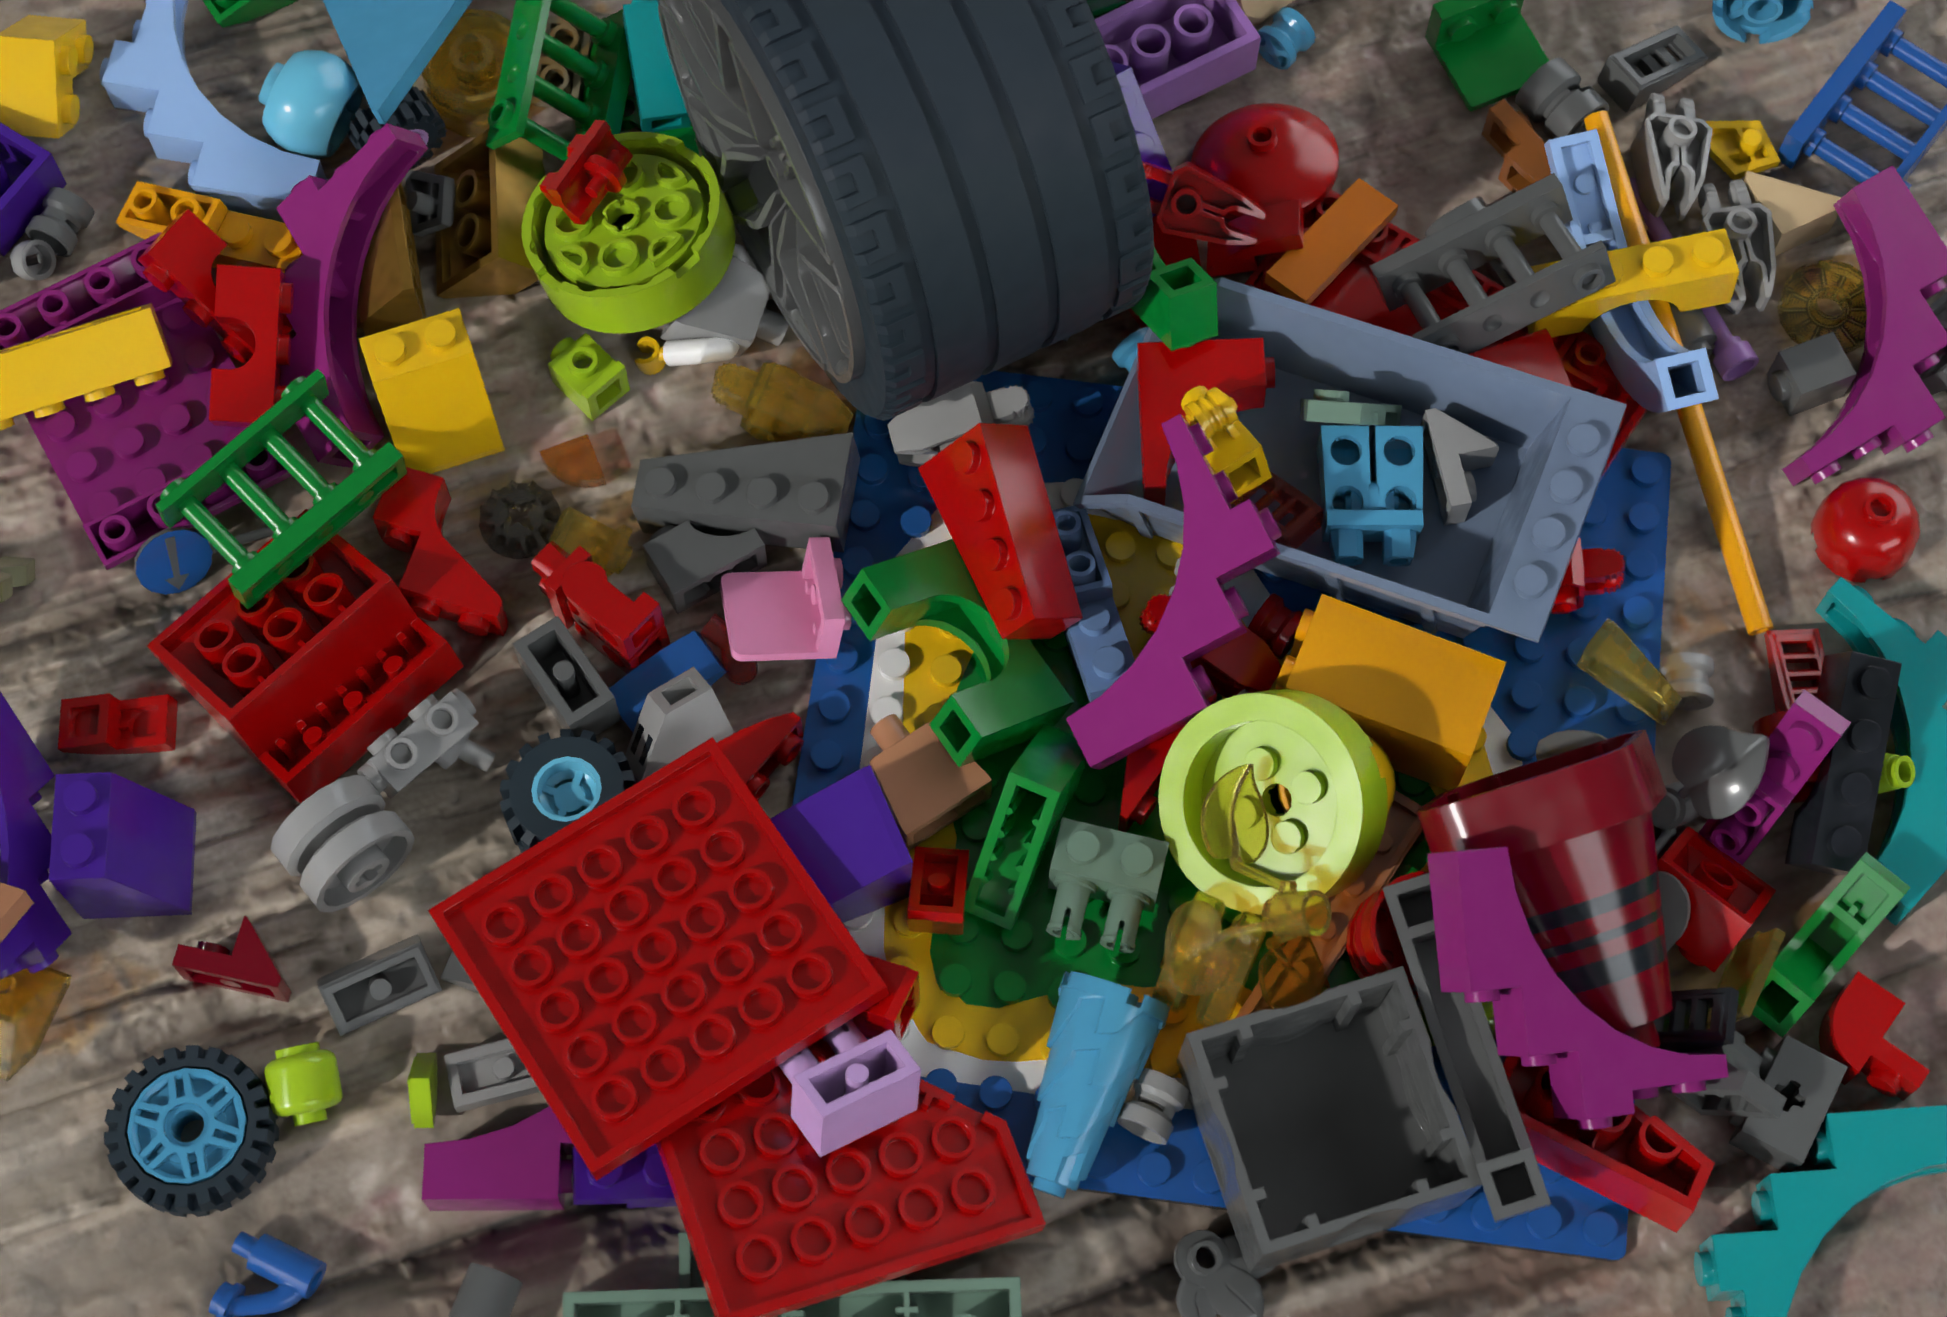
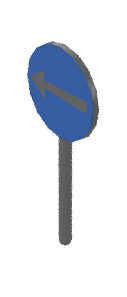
M267 526L234 537L242 545L270 537L274 532ZM186 527L167 528L152 535L141 545L135 557L134 571L141 585L151 592L164 595L181 593L195 586L206 576L212 564V553L218 551L195 529Z

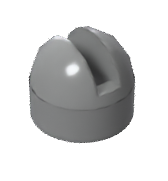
M43 240L23 241L16 245L10 254L13 272L26 280H44L52 275L56 267L54 250ZM37 254L39 263L27 265L26 256Z

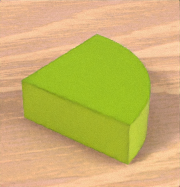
M437 1052L417 1053L413 1059L407 1079L411 1124H414V1128H434L438 1095Z

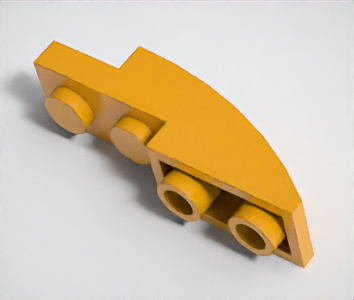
M141 181L136 182L115 221L120 228L145 240L159 232L162 233L178 215L189 209L227 244L215 258L212 264L214 268H217V264L281 268L284 273L286 267L291 262L303 255L284 222L230 211L222 200Z

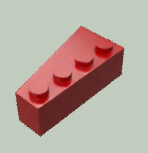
M978 423L918 468L1002 639H1051L1083 619L1028 425Z
M1505 1056L1502 1064L1537 1163L1677 1233L1695 1211L1715 1163L1656 1115L1649 1117L1635 1104V1114L1613 1116V1126L1608 1128L1578 1129L1576 1119L1554 1118L1549 1065L1522 1066L1521 1056Z

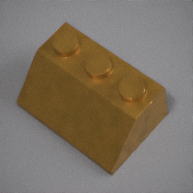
M487 129L434 165L435 174L453 178L456 188L454 222L451 227L436 232V281L438 297L449 299L517 294L539 280L523 248L522 220L532 192L545 176L543 149L522 137L493 150L485 146L489 131Z
M402 182L394 191L380 217L364 262L358 295L357 329L363 328L366 336L427 318L410 210L406 206L407 197Z

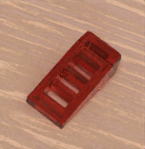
M1270 471L1272 478L1239 496L1238 499L1231 503V506L1233 508L1247 501L1260 488L1264 489L1267 493L1254 504L1258 511L1268 507L1275 500L1281 504L1271 513L1282 533V537L1274 540V542L1297 549L1322 526L1324 509L1307 495ZM1290 512L1295 517L1283 526L1279 521Z

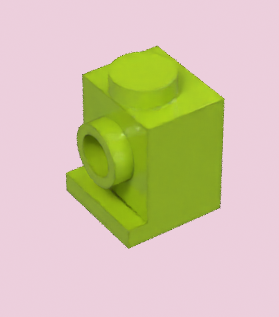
M586 332L576 341L572 337H566L553 348L550 354L552 361L548 363L552 382L592 421L630 391L626 367L619 360L616 362Z

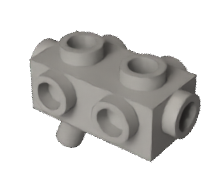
M455 688L440 701L431 694L408 713V716L414 722L399 735L391 727L367 747L373 757L360 767L357 772L360 776H366L379 793L384 791L391 799L434 762L446 770L459 758L487 772L496 753L468 739L472 730L479 724L473 717L476 709L467 696Z

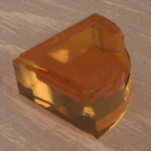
M588 434L539 451L543 464L558 480L581 488H594L606 485L605 476Z

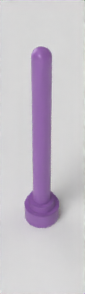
M1629 177L1639 211L1644 217L1645 224L1649 227L1647 235L1650 240L1657 242L1672 239L1673 236L1660 216L1654 217L1641 201L1636 178ZM1715 306L1701 308L1717 336V340L1714 343L1715 348L1713 349L1715 356L1713 364L1724 381H1732L1754 369L1759 362V358L1750 343L1742 341L1739 336L1731 334Z

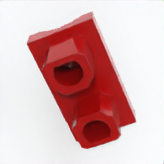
M595 120L585 135L576 134L567 147L568 159L558 172H549L539 185L540 190L551 204L562 208L574 224L585 225L608 191L618 193L627 183L623 170L633 155L615 139L611 132V127L605 120Z

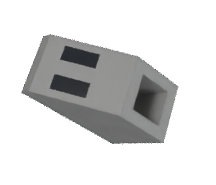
M695 667L688 669L647 694L625 754L637 782L713 737L716 742H719L735 733L712 687Z

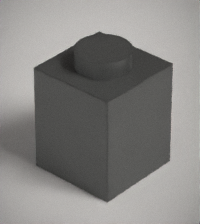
M1834 332L1779 351L1766 375L1768 376L1767 383L1771 395L1776 401L1782 402L1790 417L1843 397L1857 373Z

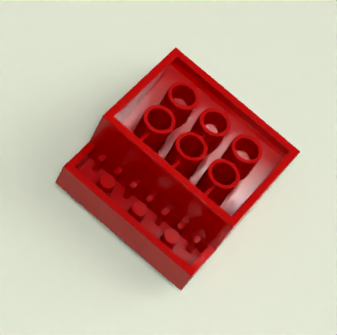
M305 509L301 514L297 516V518L299 519L308 510ZM338 534L332 537L250 609H247L234 596L227 580L233 575L230 573L146 645L153 655L225 731L300 804L319 789L336 781L368 752V746L391 727L394 729L408 717L410 711L429 695L435 693L464 667L448 641L416 615L394 580ZM271 538L267 543H265V544H264L260 549H258L256 552L259 553V552H260L263 548H265L270 542H272L273 539Z

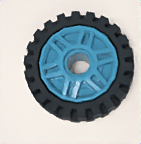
M186 1045L185 1051H180L176 1047L163 1050L164 1057L157 1059L152 1055L142 1061L145 1068L139 1073L132 1070L124 1078L128 1083L124 1090L117 1088L111 1099L115 1106L113 1110L107 1109L105 1123L109 1126L108 1132H104V1144L110 1153L107 1154L111 1167L117 1173V1177L126 1188L138 1199L163 1213L166 1211L180 1217H187V1214H193L197 1217L210 1215V1210L213 1209L222 1212L232 1207L231 1201L238 1197L241 1200L252 1193L249 1187L255 1181L260 1184L267 1173L264 1168L267 1162L273 1163L276 1150L273 1147L274 1141H279V1128L276 1124L278 1116L271 1109L268 1090L261 1079L245 1063L232 1054L227 1055L221 1049L210 1046L208 1050H205L199 1045ZM194 1120L204 1121L203 1131L197 1139L190 1142H181V1132L189 1122Z

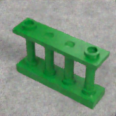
M516 0L496 98L488 115V124L490 126L485 146L495 150L522 137L564 162L568 159L567 147L570 142L528 118L532 96L574 119L576 126L575 135H585L595 120H605L611 127L613 135L620 134L632 73L623 23V9L600 19L571 0ZM549 11L591 36L593 45L590 59L545 32ZM541 53L583 78L585 86L582 101L537 75Z
M316 369L307 378L300 376L294 379L282 392L281 400L188 478L180 477L171 482L161 493L160 501L155 504L162 521L169 529L185 517L233 566V575L227 580L234 596L247 609H250L407 474L404 456L390 441L378 451L375 448L369 450L322 402L329 395L325 375L319 369ZM304 415L354 464L352 468L354 472L340 484L336 482L329 484L282 436L285 431ZM265 448L314 498L312 502L314 506L299 519L295 516L289 518L241 469ZM226 483L274 532L272 535L273 541L259 553L256 551L248 552L201 503L222 484Z

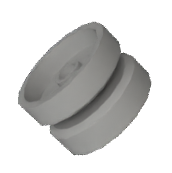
M348 776L319 789L303 801L282 822L273 836L271 851L291 876L301 877V888L320 912H334L349 907L368 896L387 881L403 864L412 850L415 838L411 830L396 812L384 810L386 803L383 797L366 776Z

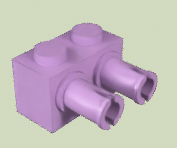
M852 1018L844 1023L842 1027L840 1026L822 1037L836 1056L819 1063L807 1047L778 1065L792 1083L791 1118L819 1157L917 1110L921 1069L891 1029L867 1040Z

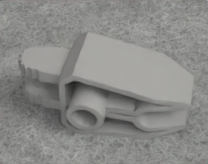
M1651 93L1645 110L1646 119L1629 148L1641 201L1654 217L1660 216L1670 197L1674 203L1677 219L1683 221L1696 200L1705 179L1713 129L1703 119L1695 117L1693 99L1682 97L1676 106L1675 113L1668 114L1666 113L1664 94Z
M1742 179L1733 180L1729 183L1728 200L1731 205L1730 207L1721 208L1717 190L1712 183L1702 184L1698 194L1702 223L1697 234L1725 228L1740 271L1731 302L1723 304L1733 315H1739L1746 301L1744 286L1749 290L1758 312L1764 311L1773 291L1776 273L1771 210L1760 203H1751L1746 182Z
M972 381L933 400L921 402L917 407L895 416L887 426L899 464L920 467L978 423L1028 425L1029 427V424L1033 423L1032 420L1035 418V412L1030 403V396L1022 386L1017 387L1015 385L1012 387L1010 385L1007 389L1003 387L985 392L982 382Z

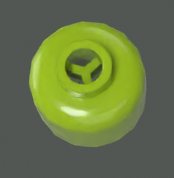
M319 1042L275 1050L276 1059L270 1061L264 1069L273 1113L280 1117L292 1116L294 1126L327 1120L326 1108L336 1106L343 1098L335 1054L326 1049L320 1050Z

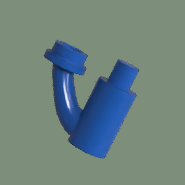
M242 1231L236 1237L231 1251L247 1259L246 1268L277 1284L278 1287L264 1293L245 1295L246 1287L240 1283L232 1285L224 1282L217 1289L210 1302L209 1313L216 1317L270 1314L288 1309L297 1304L302 1298L309 1299L315 1293L324 1277L327 1264L267 1233L258 1239Z

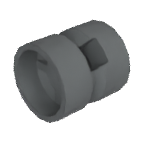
M1556 57L1548 61L1534 72L1523 84L1515 99L1516 104L1534 123L1545 122L1543 131L1550 139L1587 131L1584 118L1597 111L1608 112L1610 108L1609 104L1591 86L1580 87V75L1562 57Z

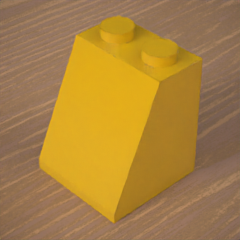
M459 308L359 338L372 384L395 448L404 456L406 467L432 474L505 451Z

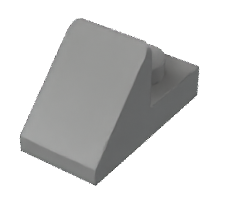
M1436 408L1425 410L1420 425L1423 426V449L1444 526L1465 522L1472 502H1476L1477 499L1476 485L1470 470L1492 466L1499 451V446L1491 439Z

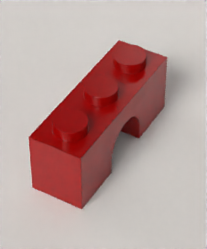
M187 209L169 224L137 260L145 267L143 274L155 287L163 292H168L170 289L185 303L182 309L190 319L201 327L211 326L224 338L221 342L223 348L235 359L245 363L247 360H250L255 350L253 332L242 325L219 323L214 317L216 286L212 280L211 269L215 258L227 244L192 211ZM283 314L282 334H289L293 327L287 316Z
M217 264L214 317L219 323L238 324L249 328L255 337V350L250 360L239 368H211L209 421L214 426L248 427L282 399L281 394L287 386L280 385L281 365H290L291 335L282 334L283 314H292L294 285L293 283H285V275L281 268Z

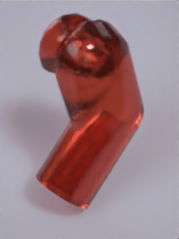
M714 613L699 634L720 649L723 666L728 671L725 675L730 682L736 685L748 684L757 675L758 663L757 661H737L732 657L726 621Z

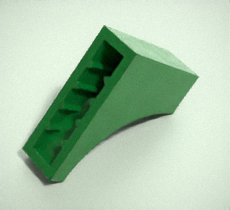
M1044 723L1009 771L966 893V912L1010 931L1014 927L1046 848L1066 807L1078 788L1087 763L1074 735Z

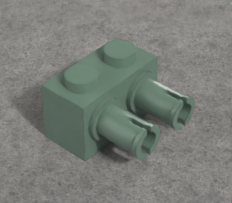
M1062 818L1050 865L1048 888L1057 890L1046 931L1050 935L1060 938L1064 920L1066 917H1069L1065 940H1079L1082 935L1081 929L1089 898L1110 902L1103 936L1100 938V945L1114 951L1118 930L1121 929L1123 934L1119 952H1134L1142 910L1154 912L1169 842Z

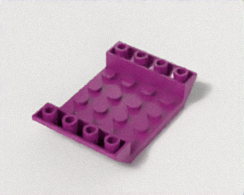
M161 232L0 310V350L145 304H153L173 359L172 366L163 369L165 378L142 386H136L133 379L113 385L116 393L91 402H86L83 395L64 400L63 402L66 407L64 410L41 418H35L33 411L24 413L83 523L82 526L106 570L135 557L141 545L152 535L169 528L162 521L155 505L160 501V495L163 490L177 478H188L247 428L214 426L209 421L211 368L235 369L214 329L209 325L204 328L195 323L183 311L182 307L185 303L170 289L168 292L159 290L143 274L145 267L137 259L157 239ZM266 448L241 468L263 491L292 476ZM224 483L201 503L215 516L243 500ZM183 517L171 528H191L193 525Z

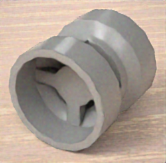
M1144 1068L1139 1080L1136 1079L1133 1084L1135 1095L1132 1101L1124 1103L1117 1122L1123 1128L1144 1140L1166 1145L1174 1128L1171 1121L1174 1113L1183 1110L1190 1091L1177 1080L1161 1072Z

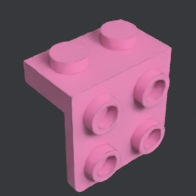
M809 537L802 571L726 573L721 577L720 592L730 651L735 660L772 661L837 658L843 630H850L852 615L841 601L840 589L843 585V565L840 558L833 557L830 537Z

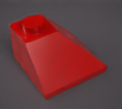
M1687 826L1657 862L1658 871H1665L1675 876L1685 887L1690 898L1691 913L1689 923L1682 937L1675 944L1679 946V951L1688 961L1698 966H1706L1715 973L1754 923L1776 890Z

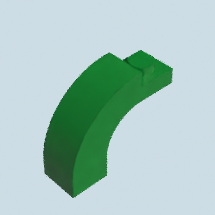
M1866 852L1738 1003L1783 1038L1911 887Z

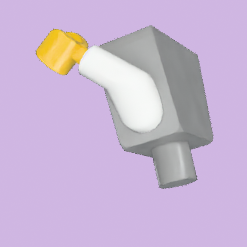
M735 243L732 260L726 273L706 299L685 315L665 324L661 338L666 340L664 346H660L657 340L649 336L642 337L638 341L637 346L641 352H654L648 359L638 358L634 360L642 373L647 375L657 374L665 367V364L668 366L699 365L738 358L752 344L755 337L776 346L780 345L789 324L783 315L765 308L770 294L764 280L765 275L757 270L750 255L742 245Z

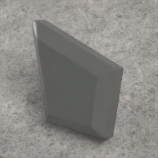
M409 170L405 175L408 196L406 206L410 210L413 234L423 237L451 227L454 222L456 188L454 179L442 175Z

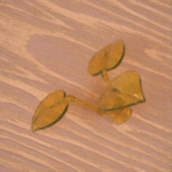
M1254 764L1240 765L1220 777L1208 792L1200 817L1202 838L1210 856L1215 859L1230 858V866L1234 871L1275 888L1279 892L1275 893L1264 903L1262 908L1263 921L1229 927L1221 930L1220 917L1211 904L1195 900L1180 905L1172 914L1167 926L1165 965L1169 971L1168 978L1177 991L1190 996L1208 995L1220 989L1227 982L1233 970V958L1225 941L1234 937L1272 931V937L1268 938L1265 943L1269 951L1262 957L1259 963V984L1262 995L1271 1009L1287 1008L1309 1001L1330 989L1327 976H1324L1322 962L1310 936H1320L1327 931L1331 922V906L1326 895L1319 890L1297 891L1296 881H1283L1246 865L1257 861L1267 848L1269 823L1264 801L1255 782Z

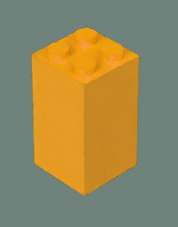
M1322 594L1315 611L1305 608L1290 655L1287 654L1279 673L1276 689L1299 690L1311 693L1341 708L1366 734L1381 745L1390 759L1393 770L1446 790L1458 787L1473 755L1506 662Z

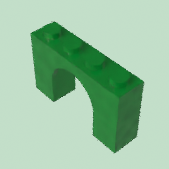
M953 539L862 568L841 599L869 641L914 626H932L957 636L977 655L984 668L986 682L951 694L929 724L958 767L1033 739L1044 723L1054 727L1074 702L1029 639L1001 638Z

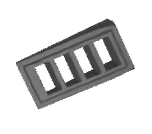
M1676 25L1610 55L1597 80L1598 84L1624 112H1628L1647 102L1651 93L1659 94L1705 65L1708 57ZM1669 47L1680 61H1677L1665 48Z

